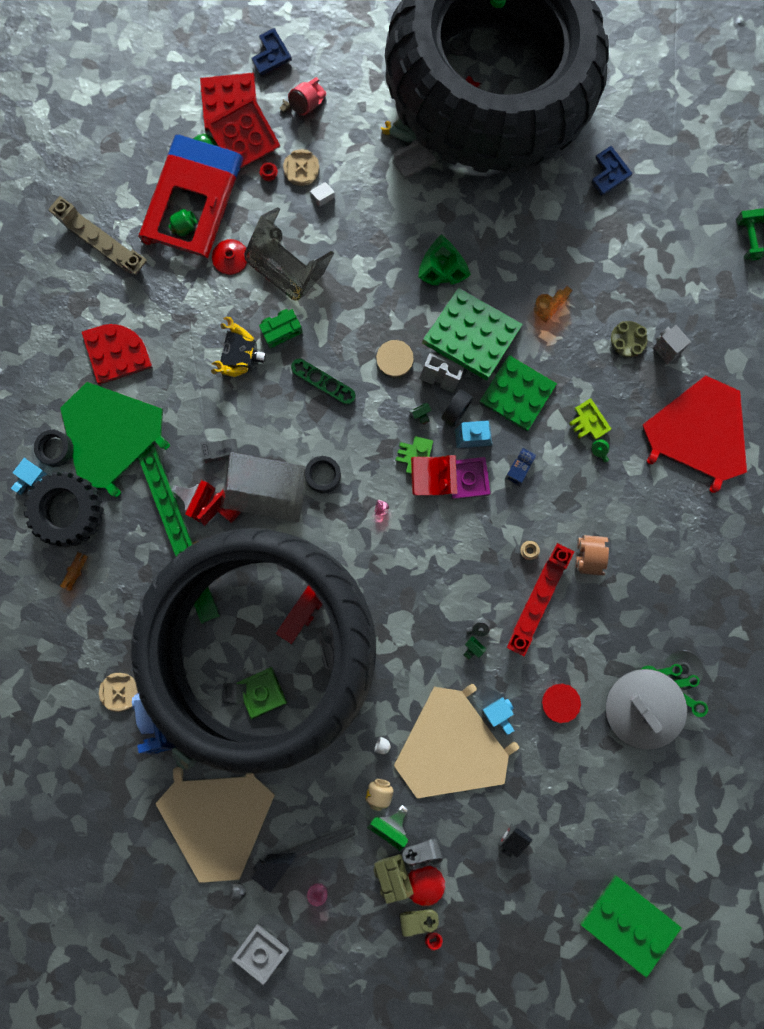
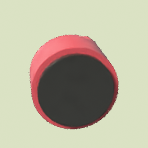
M317 77L308 83L302 82L289 91L288 101L296 113L306 115L319 106L326 97V91L318 83L319 79Z

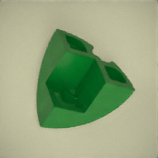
M441 234L426 252L418 275L421 280L429 284L439 285V283L449 282L452 285L468 278L471 272L458 250Z

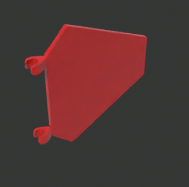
M705 375L642 425L652 449L647 458V463L653 465L660 453L714 478L709 488V491L712 493L720 490L722 481L747 473L740 390Z

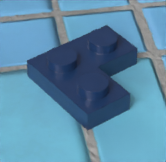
M275 28L259 35V39L266 51L251 59L260 76L292 61L290 53Z
M609 146L596 155L595 159L604 169V172L594 177L591 182L601 196L629 179L633 173L613 147Z

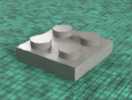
M257 924L232 957V960L264 985L289 949Z

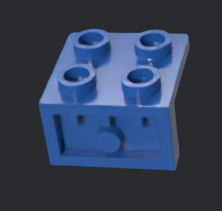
M154 723L153 727L156 738L145 739L143 744L137 745L138 753L153 755L175 748L174 744L167 740Z

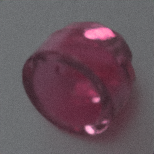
M377 500L374 514L386 515L388 513L387 509H389L388 503L383 500Z

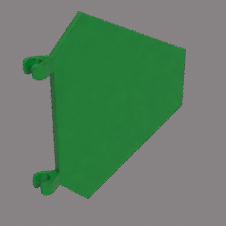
M86 382L60 407L67 436L73 443L72 457L77 476L91 482L93 487L106 488L111 496L118 497L121 494V491L113 482L155 441L164 450L170 447L168 441L162 437L163 409Z

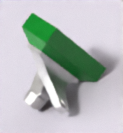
M400 806L397 809L398 812L393 816L375 817L367 827V829L399 851L408 842L405 836L406 833L403 830V820L408 811L404 806Z

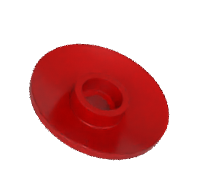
M233 239L221 241L212 252L214 267L226 275H234L241 272L247 266L249 260L246 247L241 242ZM229 252L233 253L231 257H227L226 254Z

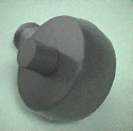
M479 618L474 621L472 627L466 628L468 634L474 632L478 636H485L489 633L491 626L488 620Z

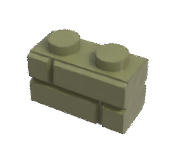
M401 854L383 858L374 863V874L376 878H379L381 885L380 893L385 898L386 904L407 899L414 894Z

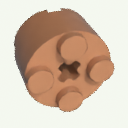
M583 535L582 538H578L577 549L580 552L579 557L575 559V568H577L580 574L605 575V572L602 570L607 569L609 547H605L608 537Z

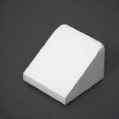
M326 182L310 191L319 207L335 198V192Z

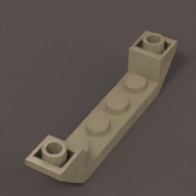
M61 196L48 209L67 229L124 271L136 275L147 262L133 249L131 251L79 214L76 208Z

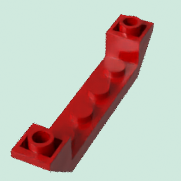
M558 543L555 545L512 631L507 649L523 657L525 656L533 640L532 636L575 551Z

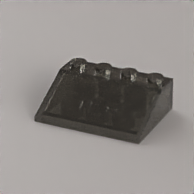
M230 452L220 509L294 523L299 522L303 504L306 466Z

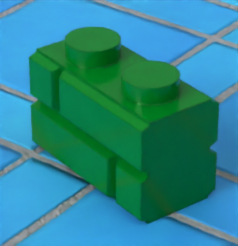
M284 309L278 313V316L272 319L271 317L263 319L259 325L269 349L303 333L293 309L289 311Z

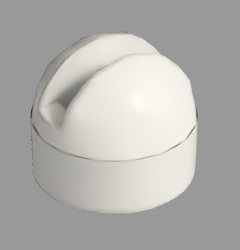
M380 737L374 752L387 754L391 748L389 741Z

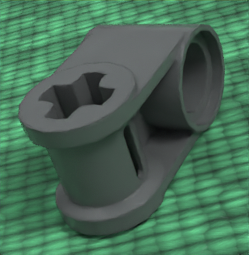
M430 839L423 843L409 846L403 851L404 864L409 870L436 865L443 861L437 839ZM410 856H414L415 860L411 861Z

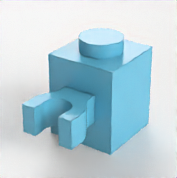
M23 458L13 471V474L20 479L11 489L22 495L28 484L35 488L33 484L36 481L42 482V477L47 475V473L26 458Z
M501 697L482 709L492 727L500 724L506 735L514 731L507 718L514 715L511 711L514 707L508 699L505 700Z

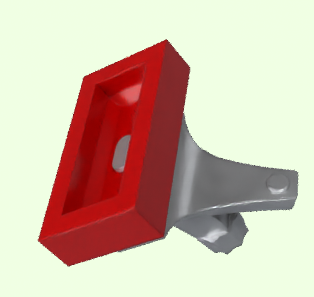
M201 480L199 484L192 488L173 485L171 490L174 495L181 497L184 501L185 515L200 522L197 516L201 509L209 504L216 488L208 482Z

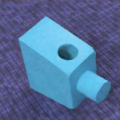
M489 421L461 423L455 429L456 448L492 446Z

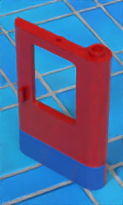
M175 135L138 235L141 239L140 241L146 245L157 242L208 258L240 170L243 156L228 149L182 135ZM175 187L207 197L191 242L158 232L171 193Z

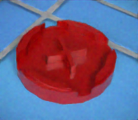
M563 683L554 684L547 688L543 694L541 701L542 710L552 721L558 723L569 722L575 719L580 712L581 699L578 692L570 685Z

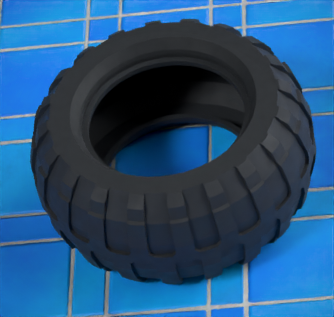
M401 0L391 17L386 40V83L391 98L396 101L395 107L404 126L407 125L408 128H411L416 135V140L423 147L429 150L433 149L435 152L443 155V160L450 164L456 165V163L470 166L476 172L487 173L488 170H502L505 173H513L519 171L524 166L534 164L537 166L546 162L556 154L557 150L560 149L562 151L580 135L582 129L593 116L606 86L609 39L603 28L601 10L593 0H506L505 5L501 8L493 7L490 0ZM475 28L503 30L523 39L536 51L544 64L548 81L536 89L521 94L502 95L490 93L469 84L460 77L449 64L442 46L450 38L466 30Z

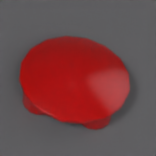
M426 866L412 870L408 874L414 893L409 898L414 903L421 906H430L442 898L445 891V880L442 873L436 867Z

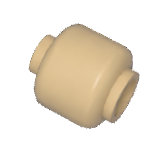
M376 779L368 785L365 800L371 805V809L381 811L382 808L390 806L394 790L388 781Z

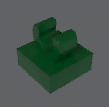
M423 403L408 411L411 418H418L421 424L424 425L430 422L426 413L432 410L428 403Z
M472 636L465 643V646L469 649L463 655L468 660L474 654L480 658L487 648Z

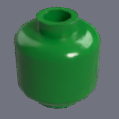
M182 209L171 215L169 228L174 235L177 234L180 237H185L195 231L197 220L191 211Z

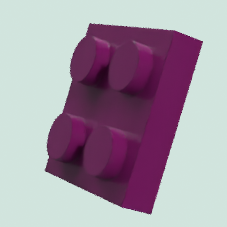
M486 458L456 460L457 494H451L452 500L489 496L491 493Z

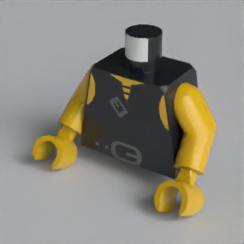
M224 317L223 319L228 322V326L223 323L220 326L222 329L229 328L230 331L226 333L220 361L212 363V365L217 366L218 370L212 369L211 372L213 374L221 372L223 375L237 377L245 374L247 371H252L254 362L264 364L266 352L257 351V343L254 337L244 328L234 323L231 317Z

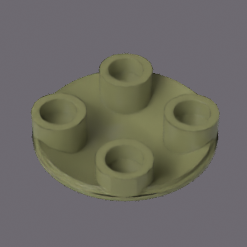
M622 321L615 326L611 333V344L614 350L624 357L638 356L647 346V330L636 322Z

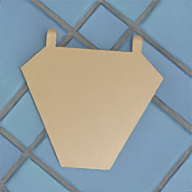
M470 684L462 691L434 687L399 754L394 767L416 798L505 784L508 757L517 751L519 746L516 742H512L503 749L466 698L477 690L474 684Z
M176 767L173 769L174 783L157 801L156 806L199 883L240 880L275 796L254 774H245L246 777L183 781V768Z

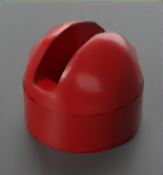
M431 932L426 935L425 944L429 949L437 950L442 945V937L438 933ZM436 937V941L429 942L430 939Z

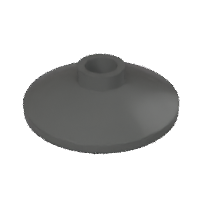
M676 651L665 660L663 668L671 667L674 664L687 668V673L680 674L679 676L667 675L675 681L688 678L691 675H697L701 681L703 665L695 654L689 651ZM674 666L673 672L678 674L680 672V668L678 666ZM692 677L690 683L693 685L697 684V679ZM686 686V687H681L680 689H681V690H688V689H692V688H694V687Z

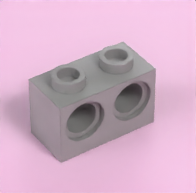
M675 325L671 329L667 327L660 333V336L656 339L657 343L653 348L669 364L686 349L691 341Z

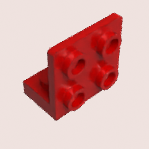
M456 455L411 457L413 495L457 494Z

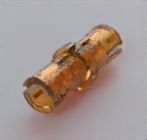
M77 551L71 566H68L66 569L68 572L60 587L63 589L66 587V590L72 591L75 581L82 574L81 570L88 558L87 555L83 554L82 556V553Z

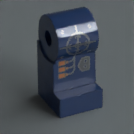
M522 448L505 479L520 487L536 454Z

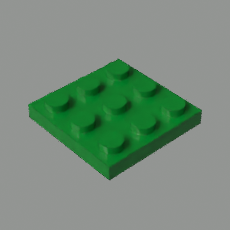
M508 355L479 403L528 432L557 383Z

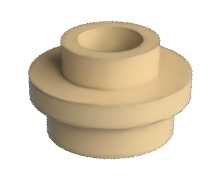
M526 541L522 544L520 553L526 560H533L538 557L540 548L534 541ZM528 547L533 549L532 554L527 553L526 549Z

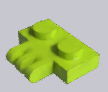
M591 398L575 407L574 410L579 417L569 422L570 426L578 423L579 426L573 429L575 433L582 429L583 432L577 435L579 439L590 433L593 439L597 440L612 430Z

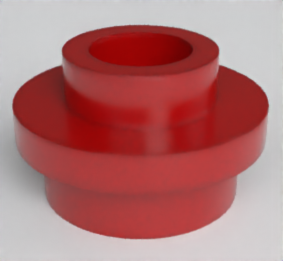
M267 162L260 167L259 172L263 180L272 181L277 177L278 170L274 164Z

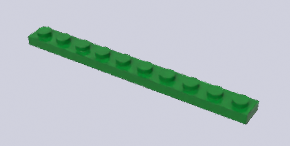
M153 443L139 457V461L175 556L193 545L174 493L171 490L156 446ZM208 586L194 604L201 624L221 617Z

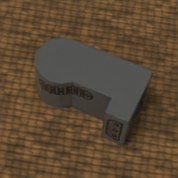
M236 439L200 443L205 464L239 455Z

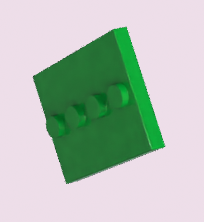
M616 875L580 923L582 927L646 978L682 929L681 926Z

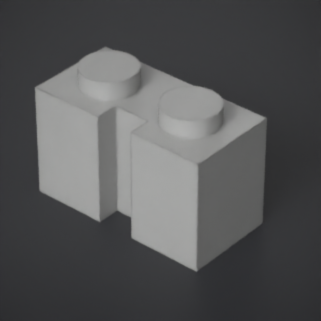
M430 352L419 379L432 385L435 381L441 384L440 388L454 393L464 367Z

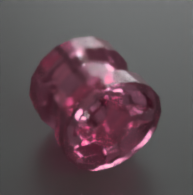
M315 883L310 886L307 892L309 903L313 906L324 904L328 895L327 888L321 883Z

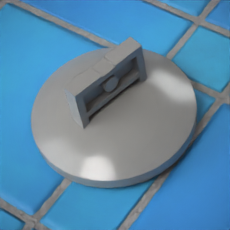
M641 669L625 674L614 683L607 697L606 715L611 729L623 742L635 748L656 749L669 744L680 734L687 718V704L682 690L674 680L661 672Z

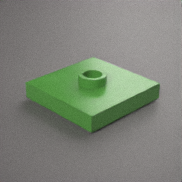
M272 667L237 682L247 684L246 694L243 692V700L251 719L287 704Z

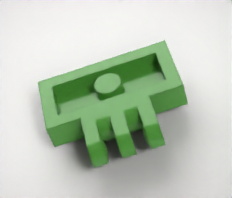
M415 436L413 445L400 442L399 447L405 448L406 451L398 450L397 454L404 456V458L396 457L395 461L408 464L406 474L412 475L411 457H430L433 440Z

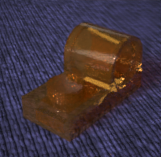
M566 286L563 290L559 289L553 297L548 294L539 295L533 308L535 314L547 323L570 297L573 290ZM539 303H545L548 307L542 308Z

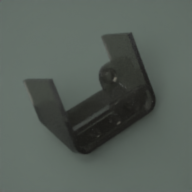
M277 207L260 216L244 252V258L251 267L290 299L297 301L304 297L323 276L334 252L330 251L318 259H313L306 266L280 244L283 237L282 231L274 224L280 212V208Z

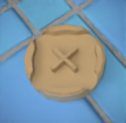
M294 150L285 158L283 164L286 178L294 185H309L319 175V161L308 150Z
M390 340L384 343L378 349L376 356L377 366L380 371L393 378L407 374L414 360L411 348L399 340Z
M118 672L107 676L99 688L101 703L110 711L115 712L130 709L132 707V697L138 693L135 679L128 674Z

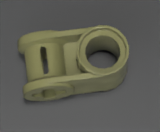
M432 909L407 911L399 914L402 936H414L420 933L432 932L439 925L438 914ZM428 916H431L432 924H428V921H426Z

